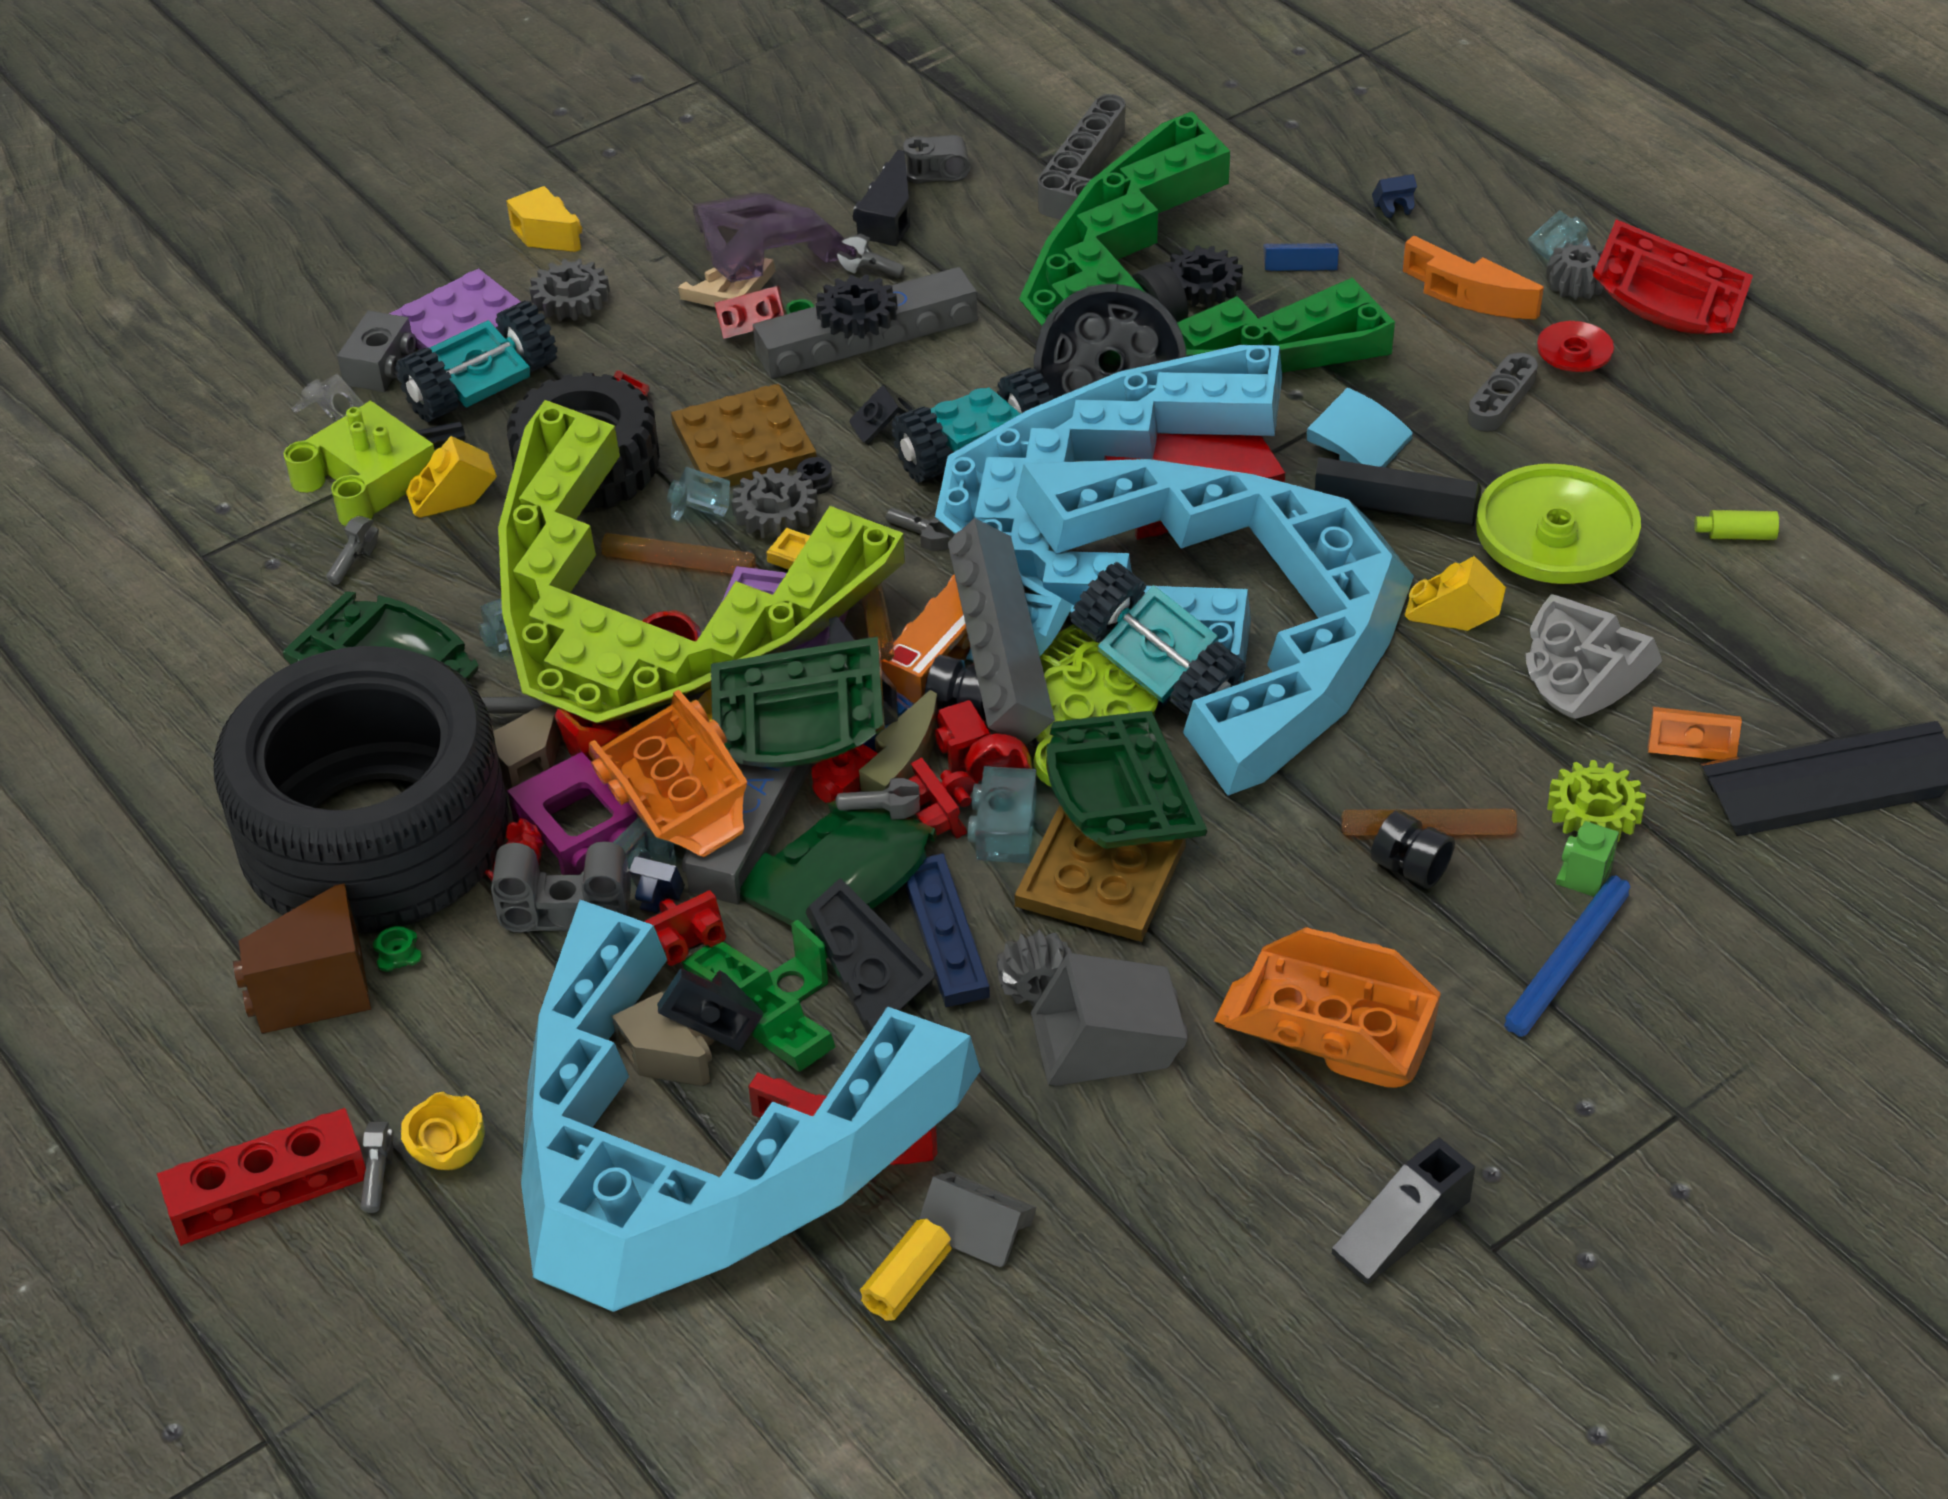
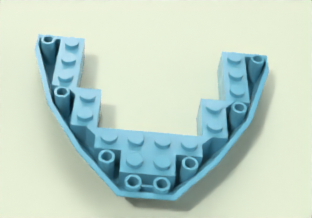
M1238 345L1124 370L1031 408L948 455L935 518L954 534L976 518L1011 536L1023 588L1032 594L1057 597L1067 601L1072 605L1068 614L1071 617V613L1075 610L1073 609L1075 603L1081 600L1080 595L1082 592L1088 590V584L1092 580L1095 581L1098 573L1102 570L1105 571L1108 565H1114L1115 562H1118L1132 572L1129 553L1063 551L1056 554L1016 498L1023 464L1104 461V456L1153 459L1158 433L1275 436L1282 383L1280 346ZM1146 586L1144 592L1146 593L1152 586ZM1156 586L1218 635V642L1246 663L1251 624L1248 589ZM1244 674L1238 679V684L1243 683Z
M1151 459L1023 464L1016 498L1056 554L1157 521L1163 523L1180 548L1249 526L1318 617V619L1278 632L1267 663L1272 673L1193 700L1183 734L1227 796L1264 783L1345 715L1390 645L1414 575L1373 523L1348 499L1254 474Z
M579 900L539 1013L527 1085L521 1186L533 1278L614 1312L727 1268L846 1202L959 1105L981 1071L971 1036L887 1007L814 1116L772 1102L721 1177L715 1176L592 1128L629 1078L615 1043L609 1041V1038L615 1032L612 1016L633 1006L665 964L667 957L654 925Z

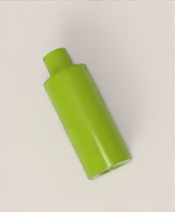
M1711 510L1709 516L1695 517L1694 529L1695 532L1709 533L1710 539L1776 540L1779 532V515L1777 511Z

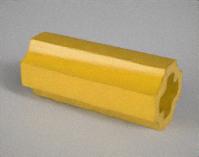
M927 1218L917 1220L860 1289L862 1294L861 1301L871 1313L877 1314L885 1321L895 1320L952 1250L950 1246L951 1238L941 1226L931 1223Z

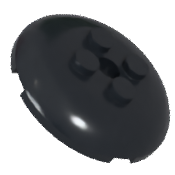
M1100 284L1075 292L1064 299L1049 314L1040 330L1034 354V368L1037 370V374L1040 373L1043 376V384H1048L1050 388L1048 393L1053 395L1055 399L1120 371L1187 357V350L1177 321L1160 301L1150 294L1131 286ZM1111 350L1116 351L1121 356L1120 368L1113 373L1106 371L1102 364L1104 355Z

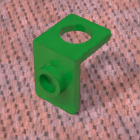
M797 919L791 923L795 957L771 971L770 976L773 985L778 987V982L785 976L796 975L802 978L804 984L799 990L786 992L801 1002L828 984L826 964L828 956L823 942Z

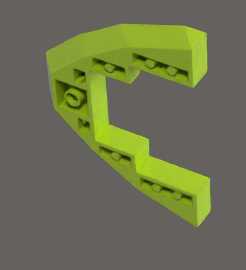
M544 400L524 429L498 526L502 615L522 694L594 723L626 719L672 703L673 692L678 689L685 697L707 691L711 688V664L786 652L812 640L829 626L830 618L835 616L839 618L905 563L904 535L902 532L829 506L774 594L772 595L735 581L696 642L571 594V591L596 556L591 526L576 519L619 459L620 454L614 425Z

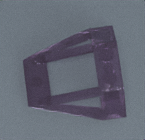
M754 192L693 204V214L700 232L704 233L705 246L707 250L711 251L712 264L730 282L763 276L764 253L766 249L808 241L807 247L825 263L839 260L837 257L839 251H843L852 257L857 255V250L853 246L842 243L841 241L844 237L814 210L782 201L767 193ZM717 226L729 227L738 230V232L726 244Z

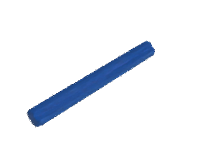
M1617 875L1607 879L1505 1016L1506 1022L1504 1027L1508 1032H1513L1518 1037L1528 1034L1629 896L1630 884L1627 880H1621Z

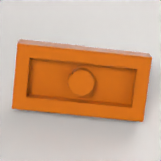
M1653 707L1648 753L1714 760L1736 757L1742 724L1741 716Z

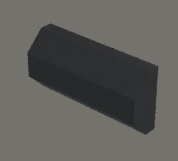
M1318 457L1315 477V491L1348 499L1356 507L1473 526L1482 491L1479 482L1321 457Z

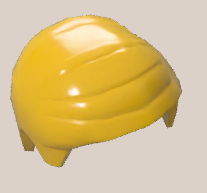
M445 1092L435 1093L427 1100L415 1106L401 1123V1140L407 1152L423 1165L438 1170H455L471 1162L482 1147L485 1135L481 1109L476 1101L467 1095L461 1097L449 1095Z

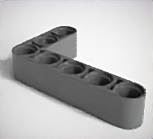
M1116 94L1099 96L1039 175L1038 210L1041 214L1061 220L1124 136L1126 103L1121 96Z

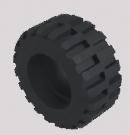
M583 373L582 376L572 377V374L561 376L560 380L554 382L550 379L543 382L539 389L533 388L523 397L524 401H518L508 418L506 426L508 432L507 439L513 470L524 429L544 400L615 426L620 457L584 507L585 513L596 512L595 508L604 506L606 509L617 506L618 501H628L635 497L637 489L642 491L648 485L659 466L660 452L652 404L648 402V398L638 388L635 389L631 383L623 379L617 381L612 375L603 374L602 377L595 376L594 373Z

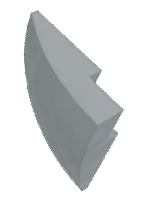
M1551 594L1542 605L1530 627V635L1533 641L1531 651L1526 653V664L1531 680L1535 682L1542 698L1559 712L1574 719L1593 714L1613 704L1646 679L1663 661L1653 637L1621 627L1617 616L1554 594Z

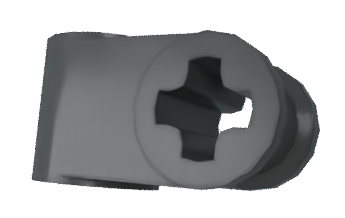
M957 135L939 137L916 136L906 139L903 143L908 182L921 184L933 181H958L965 178L970 172L971 166L966 143Z

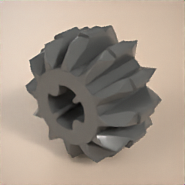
M1582 242L1579 245L1566 243L1564 248H1555L1546 268L1550 290L1559 291L1560 297L1571 296L1574 300L1578 297L1590 300L1593 294H1602L1603 287L1593 276L1602 251H1597L1596 245L1583 246Z
M1040 929L1033 936L1028 937L1020 932L1019 941L1005 942L1004 952L997 955L998 978L1005 995H1011L1016 1004L1028 1000L1034 1007L1067 953H1072L1068 943L1063 942L1057 933L1044 936Z

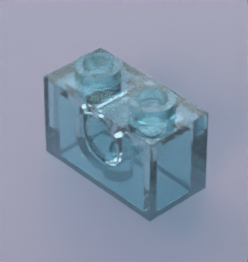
M984 766L982 784L974 783L972 805L973 810H978L977 816H970L968 824V842H976V860L1029 863L1037 801L1036 769Z

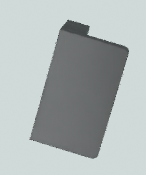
M947 1172L933 1176L919 1220L927 1218L931 1223L941 1226L950 1236V1246L997 1267H1002L1008 1262L1017 1231L1031 1226L1037 1207L953 1172Z

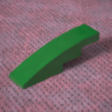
M721 942L713 947L706 945L682 961L685 970L710 982L719 970L726 973L763 1011V1017L751 1035L798 1072L836 1047L831 1032L804 1016L799 1000L773 985L768 969L725 942Z

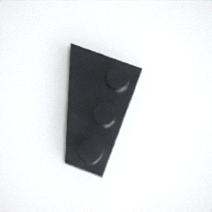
M841 878L807 908L805 913L819 940L823 942L825 952L868 1035L887 1007L901 1011L936 977V974Z

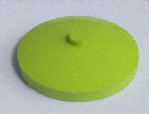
M1566 464L1530 465L1512 470L1498 477L1483 492L1479 500L1476 517L1478 538L1483 548L1495 561L1521 576L1541 582L1557 584L1594 581L1619 570L1635 553L1641 529L1640 512L1633 498L1626 490L1602 474Z

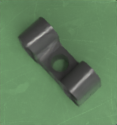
M597 842L587 849L582 875H547L546 872H540L537 855L529 846L521 843H508L501 846L497 850L491 886L499 924L506 930L518 933L528 931L568 932L579 900L628 916L631 879L625 850L612 842Z

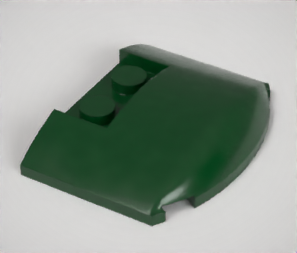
M347 591L282 651L283 657L291 665L307 657L341 648L358 646L394 647L416 652L443 662L463 675L468 681L479 671L476 659L471 662L464 651L465 643L438 619L414 606L380 595L377 596V602L355 601L356 592Z
M878 637L711 664L712 720L714 719L727 738V742L724 745L737 763L770 768L817 763L847 753L885 729L881 652Z
M1152 711L1053 722L1050 730V735L1053 737L1046 748V768L1049 781L1065 814L1087 838L1107 849L1206 836V825Z
M836 801L828 803L830 813L820 819L814 826L788 844L775 856L766 852L761 856L740 888V899L789 925L798 919L816 935L805 913L810 904L841 878L871 909L876 907L902 887L927 858L924 847L927 839L935 842L937 836L935 828L911 817L891 819L890 811L884 808L839 810L836 806Z

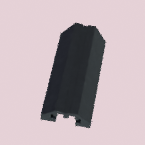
M1938 721L1915 722L1700 763L1699 766L1712 792H1715L1725 810L1726 818L1736 836H1742L1941 797L1948 788V739L1943 734L1944 730Z

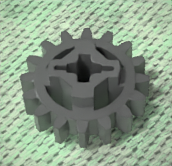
M563 259L562 265L559 266L549 263L548 271L537 270L538 277L531 278L530 280L531 302L538 307V312L544 310L546 318L556 314L558 321H562L565 317H571L574 321L578 319V314L582 313L590 317L592 308L601 310L603 309L602 302L609 301L608 292H610L608 276H605L603 268L595 269L594 262L582 265L581 259H577L575 262H568L567 259Z
M768 468L767 473L762 475L755 471L753 472V480L742 478L740 480L741 488L733 489L734 498L731 499L733 516H736L738 526L746 525V531L749 534L760 530L761 537L765 538L769 532H775L778 538L786 528L797 531V525L808 527L810 525L809 517H816L817 491L813 489V481L811 479L803 481V473L801 472L791 476L789 475L788 468H784L781 473H775L773 468Z

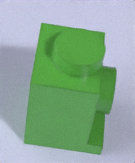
M1584 821L1582 827L1578 830L1577 837L1570 835L1566 842L1562 855L1564 863L1557 876L1556 884L1595 897L1607 881L1613 868L1619 832Z

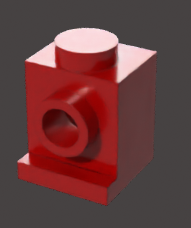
M970 700L940 709L936 716V721L939 725V728L935 729L936 742L943 754L948 752V765L952 773L967 771L964 760L970 747L982 737L990 735L989 730Z
M862 744L847 753L818 762L811 768L814 792L826 803L836 801V796L839 793L861 792L859 770L878 753Z

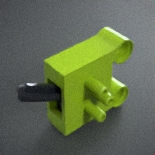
M369 401L359 408H349L346 411V416L308 439L290 444L284 451V459L291 486L298 492L307 493L318 490L324 485L326 481L325 476L327 475L336 480L331 487L338 520L342 525L346 526L352 518L357 516L372 519L375 513L406 495L410 481L419 475L430 462L435 452L434 449L441 448L450 436L465 442L466 436L461 422L414 431L377 404Z

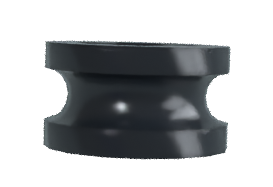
M811 457L803 460L797 466V473H803V481L809 479L813 481V489H816L817 495L827 492L832 487V466L829 461L819 457Z

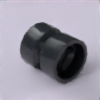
M938 655L928 674L925 694L930 690L937 693L938 710L970 700L981 719L985 721L986 716L974 663L967 668L965 667L964 660Z
M1395 810L1384 821L1374 839L1371 859L1393 872L1403 869V875L1406 879L1425 889H1430L1446 871L1455 849L1454 837L1434 827H1427L1423 830V824L1420 820L1401 810Z

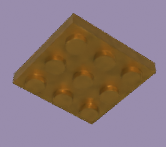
M779 383L671 412L672 424L707 493L740 485L742 478L753 480V472L755 471L761 475L766 474L768 468H773L775 473H781L784 468H788L790 471L797 469V466L803 460L817 457L814 446Z
M1059 805L1014 895L1015 907L1142 942L1186 847V838L1104 849L1081 833Z

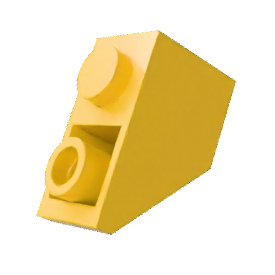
M545 186L506 200L511 229L527 247L570 252L581 250L579 235L582 234V226L578 217L575 214H570L564 207L562 200L558 196L554 197Z
M450 436L443 446L433 453L430 462L421 473L410 481L406 494L413 514L421 518L475 504L497 475L487 452Z
M1473 556L1460 564H1451L1442 573L1429 580L1423 579L1416 583L1409 592L1405 617L1409 621L1468 631L1500 614L1506 587Z

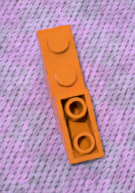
M1413 236L1405 242L1403 272L1424 282L1423 293L1464 309L1494 316L1535 320L1540 316L1544 286L1483 257L1473 264L1417 236Z

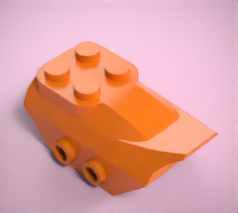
M679 689L673 692L672 704L602 747L595 740L589 743V756L594 760L591 762V765L604 785L608 783L611 792L621 806L627 802L656 838L673 842L699 856L706 857L743 834V798L748 781L725 747L724 743L727 742V738L719 724L714 719L709 722V718L701 704L697 700L690 703Z
M1305 927L1262 948L1252 971L1232 982L1214 1022L1225 1025L1226 1028L1323 1057L1326 1065L1333 1072L1384 1087L1397 1088L1410 1083L1417 1074L1431 1040L1441 993L1396 950L1374 943H1366L1339 936L1332 932H1323Z

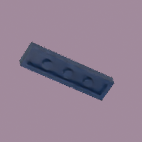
M944 853L929 856L905 883V887L933 972L936 974L935 978L945 1008L990 998L989 983Z

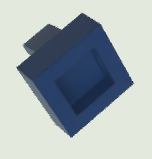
M1414 174L1379 180L1372 193L1375 207H1381L1386 218L1393 217L1395 213L1393 204H1401L1405 215L1411 214L1415 206L1414 192L1417 188Z
M637 856L634 857L629 873L637 887L635 899L642 901L641 910L658 914L660 902L666 898L680 900L685 884L676 866Z

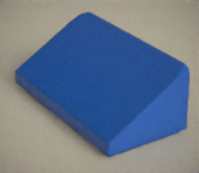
M1336 243L1263 245L1266 271L1338 270L1339 248Z

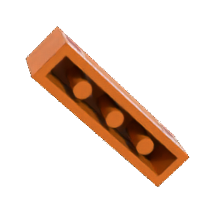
M955 574L950 578L947 586L939 595L928 601L925 610L913 622H909L905 626L897 640L881 652V668L896 686L897 693L904 695L912 703H916L925 695L928 674L938 655L965 660L971 648Z

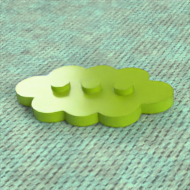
M1096 641L1082 644L1076 650L1072 666L1057 665L1044 673L1054 714V722L1152 711L1154 715L1159 700L1102 655L1098 650L1100 643ZM1053 723L1035 737L1039 744L1033 759L1034 772L1048 786H1051L1046 768V748L1053 737L1050 735Z

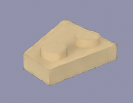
M741 253L729 259L725 264L706 271V280L697 285L691 286L687 282L681 284L678 287L680 299L715 307V302L760 291L776 272L774 260Z

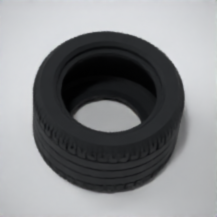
M358 646L326 651L297 661L267 678L248 694L229 716L217 741L213 766L214 782L240 868L246 881L258 897L282 916L333 886L345 883L358 933L384 931L391 927H402L412 924L448 907L470 891L486 874L485 871L491 868L496 860L497 850L503 845L508 825L509 808L489 712L477 690L463 675L443 662L429 656L394 647ZM398 779L414 783L402 793L371 806L348 810L317 808L335 792L362 781Z

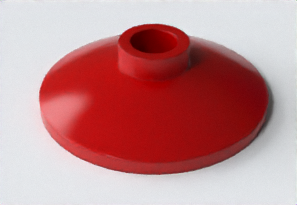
M1563 321L1546 327L1540 333L1537 340V350L1547 363L1556 368L1571 372H1587L1596 370L1610 361L1613 356L1614 344L1608 333L1593 324L1581 321Z

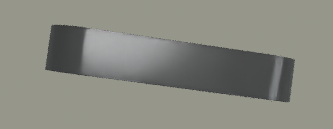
M1513 353L1505 357L1470 400L1468 423L1471 427L1479 431H1493L1503 424L1536 381L1538 363L1533 356L1526 353ZM1503 389L1508 390L1512 393L1500 394L1496 393L1494 390Z

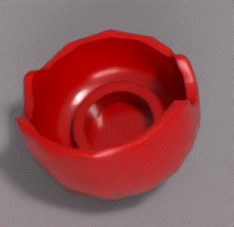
M995 733L982 737L972 744L964 760L967 773L974 781V786L978 785V781L983 782L993 796L1014 794L1027 787L1034 777L1028 748L1021 740L1007 734Z

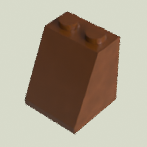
M345 883L333 886L239 940L241 960L233 961L234 974L238 988L247 987V990L242 991L245 1010L248 1018L256 1016L262 1034L372 1010L361 942Z

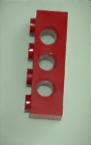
M346 1108L331 1113L321 1114L314 1119L285 1129L275 1130L257 1139L236 1146H229L219 1152L191 1162L180 1163L173 1168L156 1174L170 1220L181 1246L364 1181L366 1166Z

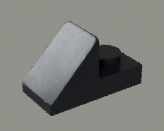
M680 968L657 1003L658 1014L738 1051L741 1050L763 1017V1011L721 970L716 973L710 982Z

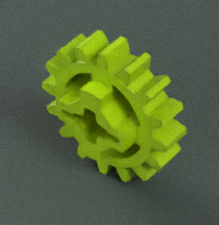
M1595 760L1590 761L1588 768H1583L1581 764L1574 762L1572 772L1561 769L1559 770L1558 779H1552L1547 810L1553 811L1551 819L1553 823L1564 822L1562 832L1565 834L1571 833L1574 830L1578 832L1584 821L1618 831V841H1620L1622 831L1632 835L1635 824H1641L1646 794L1640 792L1641 782L1639 780L1628 781L1630 771L1627 769L1619 773L1614 772V763L1611 762L1605 768H1599Z

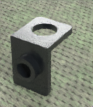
M883 384L850 419V424L862 442L869 444L898 413L903 414L915 408L907 399Z

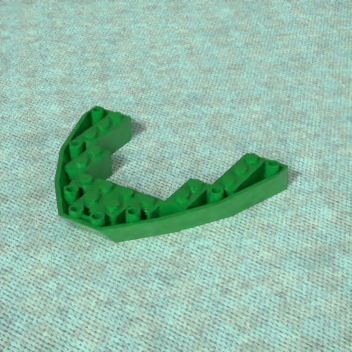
M1193 111L1160 124L1087 183L1046 239L1019 297V301L1037 322L1043 326L1045 320L1057 305L1070 295L1084 288L1100 284H1121L1144 291L1117 260L1157 243L1159 213L1229 184L1230 150ZM1353 277L1261 318H1257L1237 296L1177 322L1185 340L1187 357L1238 345L1280 346L1282 373L1392 355L1395 321ZM1111 350L1104 355L1102 363L1120 366L1121 356L1116 351Z

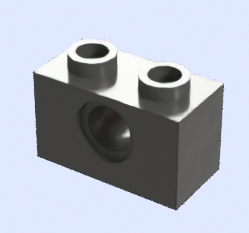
M374 311L366 312L337 355L344 385L381 392L386 391L392 380L397 378V360L412 354L415 350L416 338L411 331L409 317Z

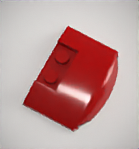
M1617 219L1614 222L1593 273V276L1607 293L1630 312L1664 328L1692 334L1732 333L1753 278L1751 274Z

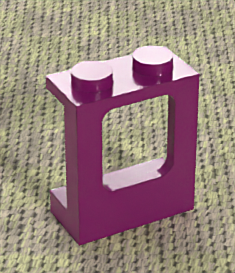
M583 752L507 790L513 820L519 823L518 820L520 818L527 819L530 823L537 825L538 831L543 835L542 841L559 860L561 875L582 874L584 872L587 849L597 842H612L622 847L625 851L641 842L637 813L628 802L622 806L618 803L608 783L604 785L591 765V761ZM591 793L613 815L610 819L578 836L567 835L551 816V814Z

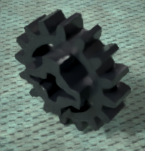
M1196 245L1192 252L1183 248L1181 249V256L1172 254L1170 255V262H1165L1164 264L1170 267L1179 278L1187 300L1191 301V307H1196L1199 303L1205 304L1207 308H1210L1213 301L1221 304L1225 302V297L1235 298L1236 291H1241L1243 265L1238 264L1237 256L1228 258V250L1226 249L1218 253L1215 252V246H1210L1207 250V248H1201L1200 245Z
M849 275L847 281L836 278L835 286L825 284L823 286L824 293H817V319L821 321L822 328L830 327L832 335L838 334L841 331L844 332L846 339H849L852 334L858 335L860 339H863L867 332L878 335L879 327L889 329L891 327L890 320H896L897 294L893 293L891 285L883 286L881 278L873 282L869 281V275H864L861 280L860 278H855L854 275Z

